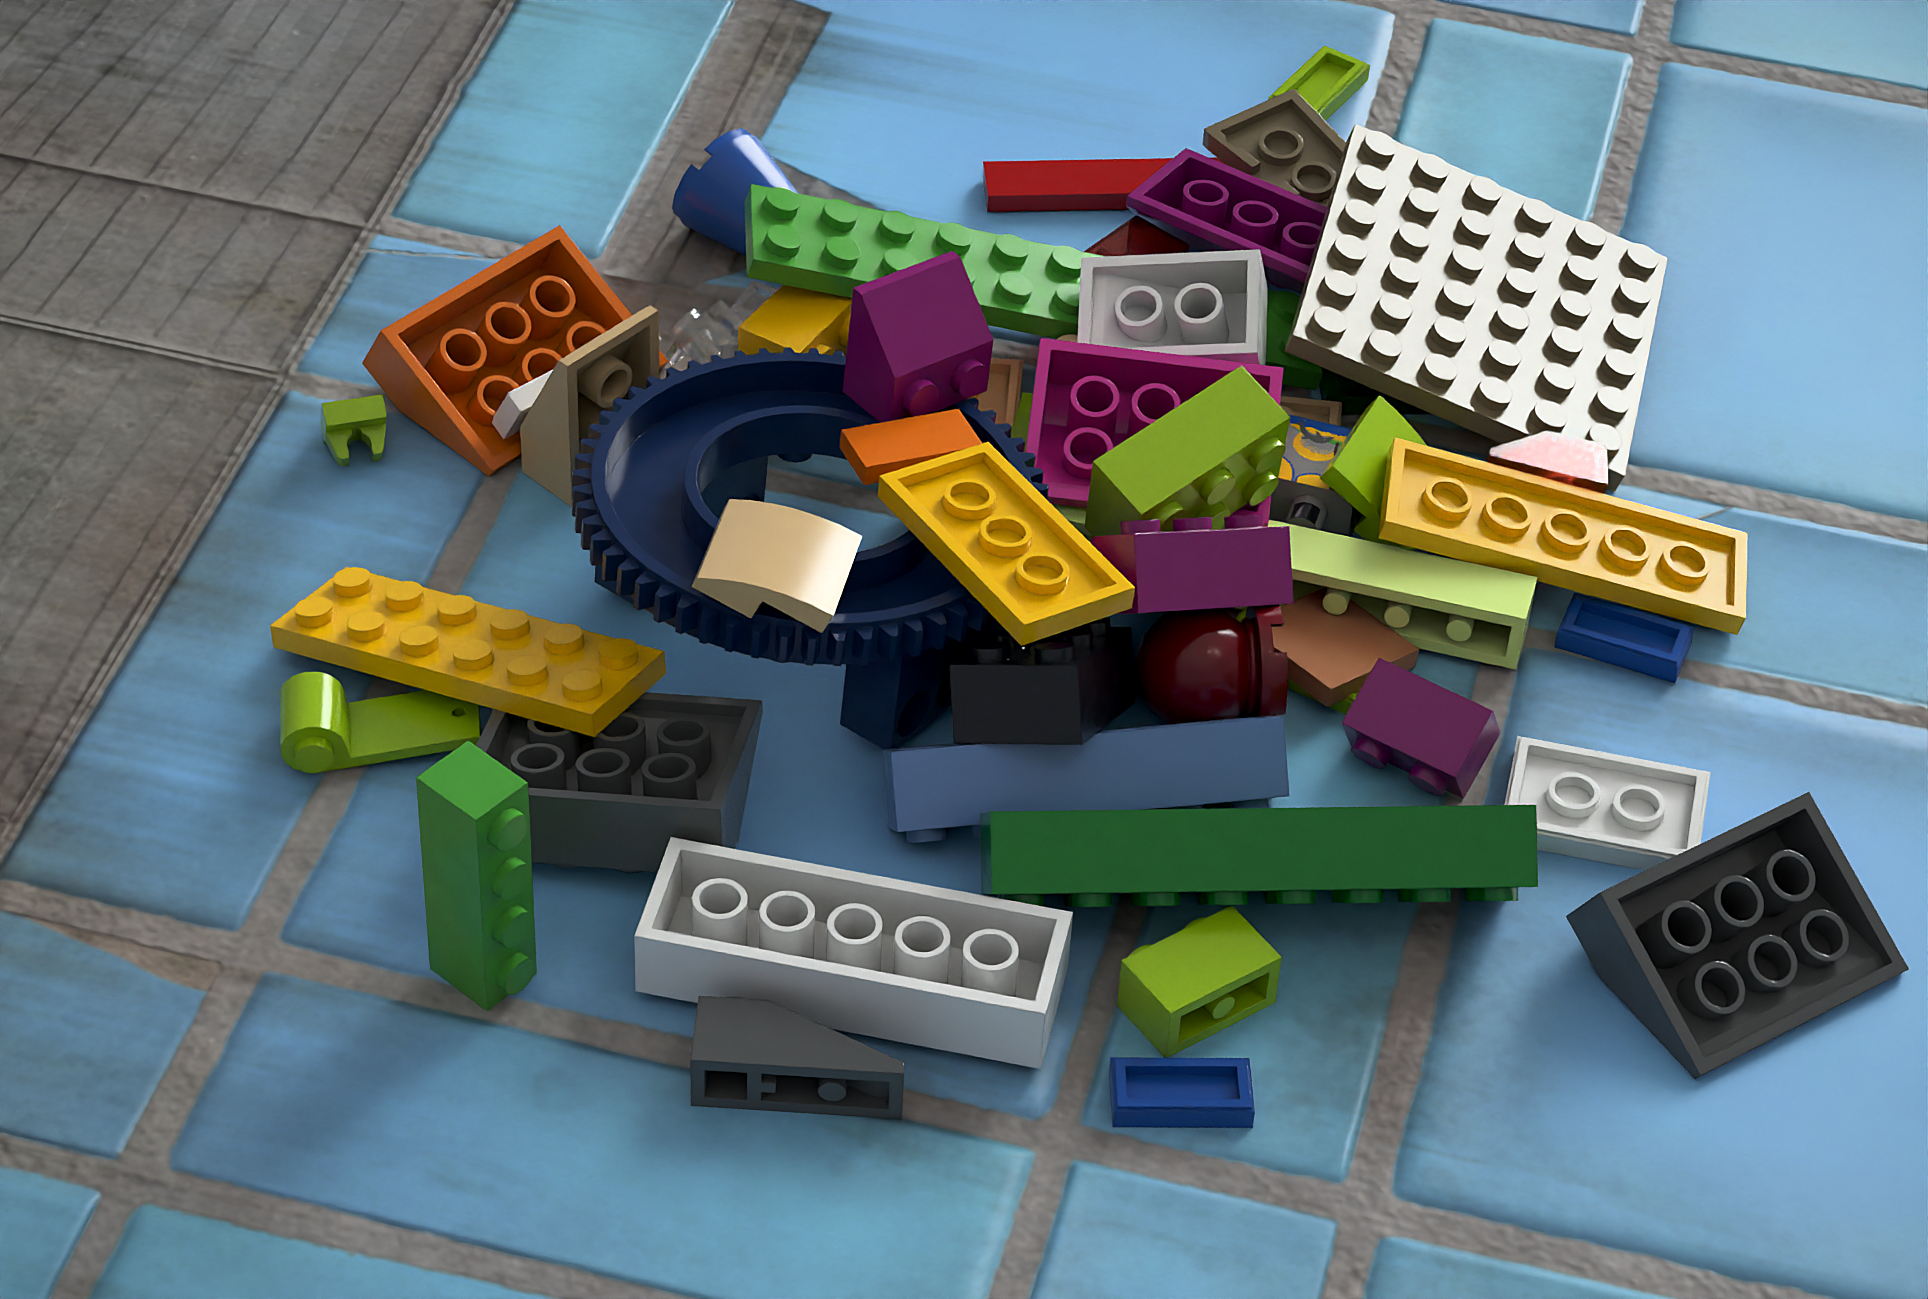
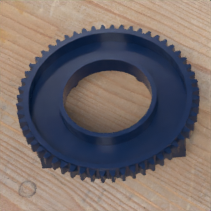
M785 347L783 353H770L766 348H759L758 354L746 355L739 350L735 351L734 357L723 359L717 354L711 355L710 362L700 364L695 360L688 361V367L683 371L673 367L666 369V378L664 379L654 376L648 377L646 389L635 386L629 388L628 400L615 398L612 411L602 410L599 415V424H591L589 426L588 439L581 440L580 454H576L575 470H573L571 500L572 516L575 517V532L581 534L580 546L582 550H590V563L592 566H595V583L634 605L635 609H646L654 615L653 620L657 623L665 622L675 627V632L679 634L686 633L698 638L700 643H710L725 648L724 651L730 653L735 651L750 655L751 658L758 659L760 657L779 663L793 662L806 664L807 666H813L814 664L841 666L846 664L840 725L881 749L899 748L952 706L949 665L970 652L971 645L985 642L990 638L991 632L1005 628L910 530L884 545L856 553L834 616L822 633L763 601L752 618H749L692 587L719 518L729 499L764 502L768 456L778 455L781 459L794 463L804 462L810 459L812 454L847 460L839 448L841 430L880 423L843 392L846 357H844L842 351H835L833 355L819 354L816 348H810L808 353H795L791 347ZM973 397L933 412L959 409L981 442H989L1047 499L1049 488L1047 484H1042L1044 472L1041 468H1034L1036 456L1034 453L1024 452L1025 441L1023 438H1011L1012 426L1009 423L995 424L997 414L995 411L978 410L979 400Z

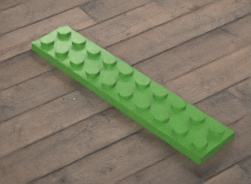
M750 184L745 199L746 265L748 278L852 298L853 288L953 251L961 257L987 325L1054 339L1068 334L1078 335L1081 258L1107 257L1078 251L1070 246H1053L1024 240L1011 234L999 235L966 228L957 223H941L911 217L899 211L887 212L862 207L841 199L828 200L794 193L782 187L770 188ZM1268 290L1266 366L1284 368L1282 384L1316 391L1322 378L1321 366L1285 352L1301 296L1289 291L1277 292Z

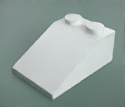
M1260 249L1081 258L1077 342L1266 365L1268 287Z

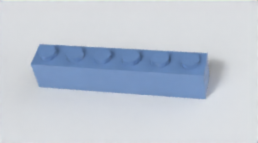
M1277 716L1100 730L1083 745L951 743L882 750L889 829L896 832L906 831L907 842L909 843L947 839V827L972 825L973 836L981 837L980 814L990 811L1206 809V804L1231 802V808H1271L1270 798L1290 796L1284 719Z

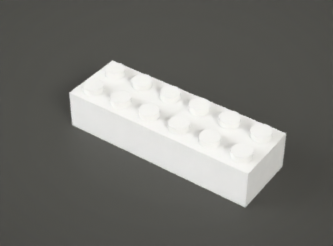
M671 837L634 935L635 991L698 1003V996L770 1000L830 1029L1041 1069L1068 970L1073 912Z

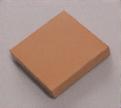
M1327 587L1295 600L1294 604L1281 606L1284 625L1282 627H1272L1274 652H1287L1288 678L1326 707L1346 699L1352 693H1359L1378 658L1409 670L1415 667L1419 649L1351 599L1344 613L1334 615L1327 612L1323 607V599Z

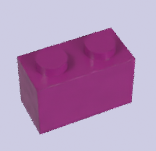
M1378 658L1341 723L1352 746L1351 752L1365 763L1379 769H1385L1389 763L1408 772L1409 775L1407 777L1414 785L1432 795L1442 796L1444 791H1448L1462 799L1465 798L1501 734L1493 710L1381 658Z

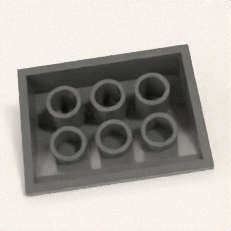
M645 692L595 737L493 709L476 746L528 782L531 857L533 863L552 864L560 868H573L577 866L618 869L625 873L658 872L671 837L732 849L736 848L741 830L763 706L762 700Z
M1810 792L1598 893L1566 916L1598 976L1694 1079L1909 970Z

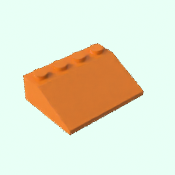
M559 225L382 329L362 364L398 410L487 476H491L521 457L520 431L503 439L492 424L493 417L508 392L553 370L560 359L632 315ZM659 350V370H661L669 361Z

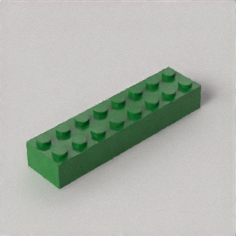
M1536 805L990 811L980 814L981 894H997V898L1043 907L1044 894L1065 893L1066 907L1112 906V893H1132V906L1180 905V892H1198L1199 905H1248V891H1265V904H1316V890H1332V903H1384L1383 889H1398V902H1451V888H1464L1465 901H1518V887H1538Z

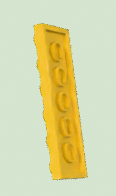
M1394 437L1387 454L1378 538L1460 561L1538 577L1537 581L1735 635L1738 634L1746 619L1748 533Z
M346 566L338 571L330 580L305 599L299 601L295 607L270 625L274 648L592 737L598 735L666 674L664 651L639 645L631 639L605 636L583 630L575 624H560L530 616L522 610L504 609L475 601L469 596L452 595L425 588L417 582L399 581L380 576L360 567L350 568Z

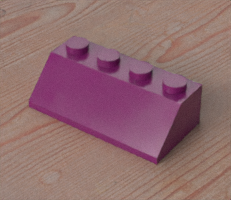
M1187 148L1127 196L1126 206L1148 229L1169 237L1176 244L1190 246L1201 252L1260 249L1266 280L1276 287L1287 288L1299 294L1303 290L1327 209L1323 205Z

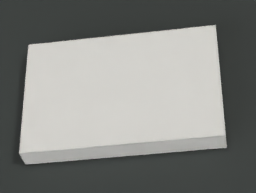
M1517 736L1505 805H1536L1537 850L1647 870L1701 844L1711 772Z

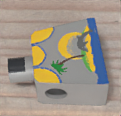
M1288 414L1291 418L1285 442L1286 449L1280 466L1279 483L1271 494L1269 520L1351 537L1354 533V528L1363 514L1323 482L1320 476L1352 429Z

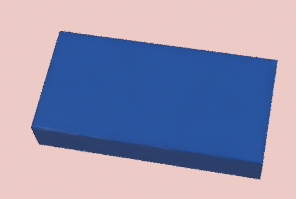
M1574 592L1557 631L1554 647L1676 683L1691 646L1695 627Z
M1110 1057L1109 1085L1112 1127L1253 1128L1255 1108L1249 1058Z

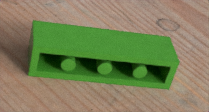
M467 741L416 777L429 964L432 971L484 1010L489 1011L508 995H514L522 991L529 984L532 977L537 974L528 782L470 741Z

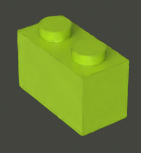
M1231 905L1207 918H1197L1190 922L1183 930L1153 945H1143L1134 950L1128 957L1122 959L1117 1006L1162 1056L1168 1058L1276 1003L1282 957Z

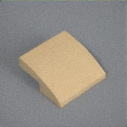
M729 499L719 518L692 587L749 618H752L763 601L822 633L834 616L862 535L820 516L795 508L753 500Z

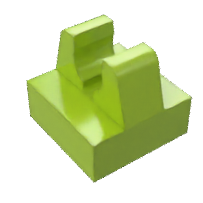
M383 394L322 403L320 423L324 445H328L339 466L349 465V450L347 447L352 441L357 440L365 442L370 447V455L373 462L380 461L383 458L387 422Z

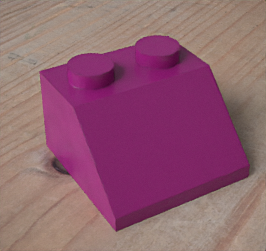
M950 251L853 288L843 392L880 423L931 414L987 391L994 340L959 255Z

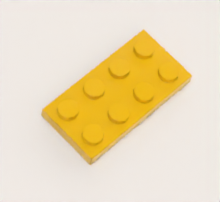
M989 442L879 476L877 497L1021 646L1132 608L1135 587Z

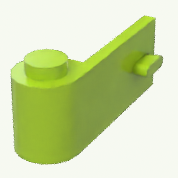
M303 672L285 681L279 691L281 757L293 769L306 773H321L457 749L467 741L476 746L482 734L480 705L428 690L348 703L344 688L333 676L322 672Z

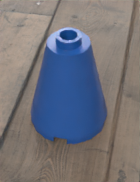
M740 128L728 131L712 141L704 149L711 157L700 170L692 164L689 166L675 191L672 210L680 218L679 220L684 226L746 256L745 199L750 184L770 188L782 187L794 193L798 192L761 141L747 130Z

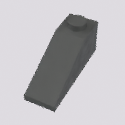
M698 996L690 1059L691 1106L902 1119L904 1062L770 1000Z

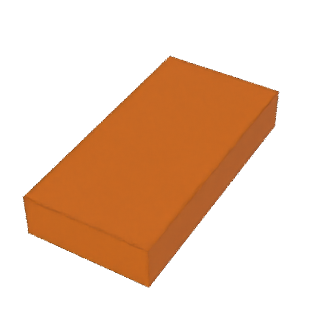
M954 409L842 429L839 448L863 485L879 483L880 475L982 444V442L961 411Z

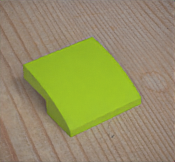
M1379 395L1365 409L1320 476V479L1363 514L1354 528V531L1362 538L1371 542L1415 551L1416 548L1380 539L1378 534L1387 454L1394 437L1426 445V443L1404 417Z

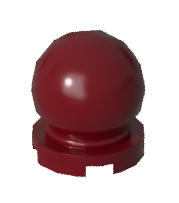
M1279 604L1248 606L1245 618L1241 622L1221 608L1166 612L1143 635L1133 669L1138 694L1151 713L1168 724L1235 719L1242 713L1247 717L1286 714L1288 692L1287 652H1274L1272 627H1282L1284 625Z

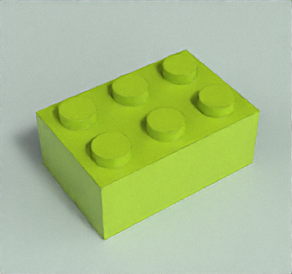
M1241 365L1093 461L1085 528L1093 537L1121 535V521L1160 519V532H1173V519L1212 517V530L1221 529L1224 526V517L1230 516L1247 503L1254 506L1263 502L1277 488L1291 417Z

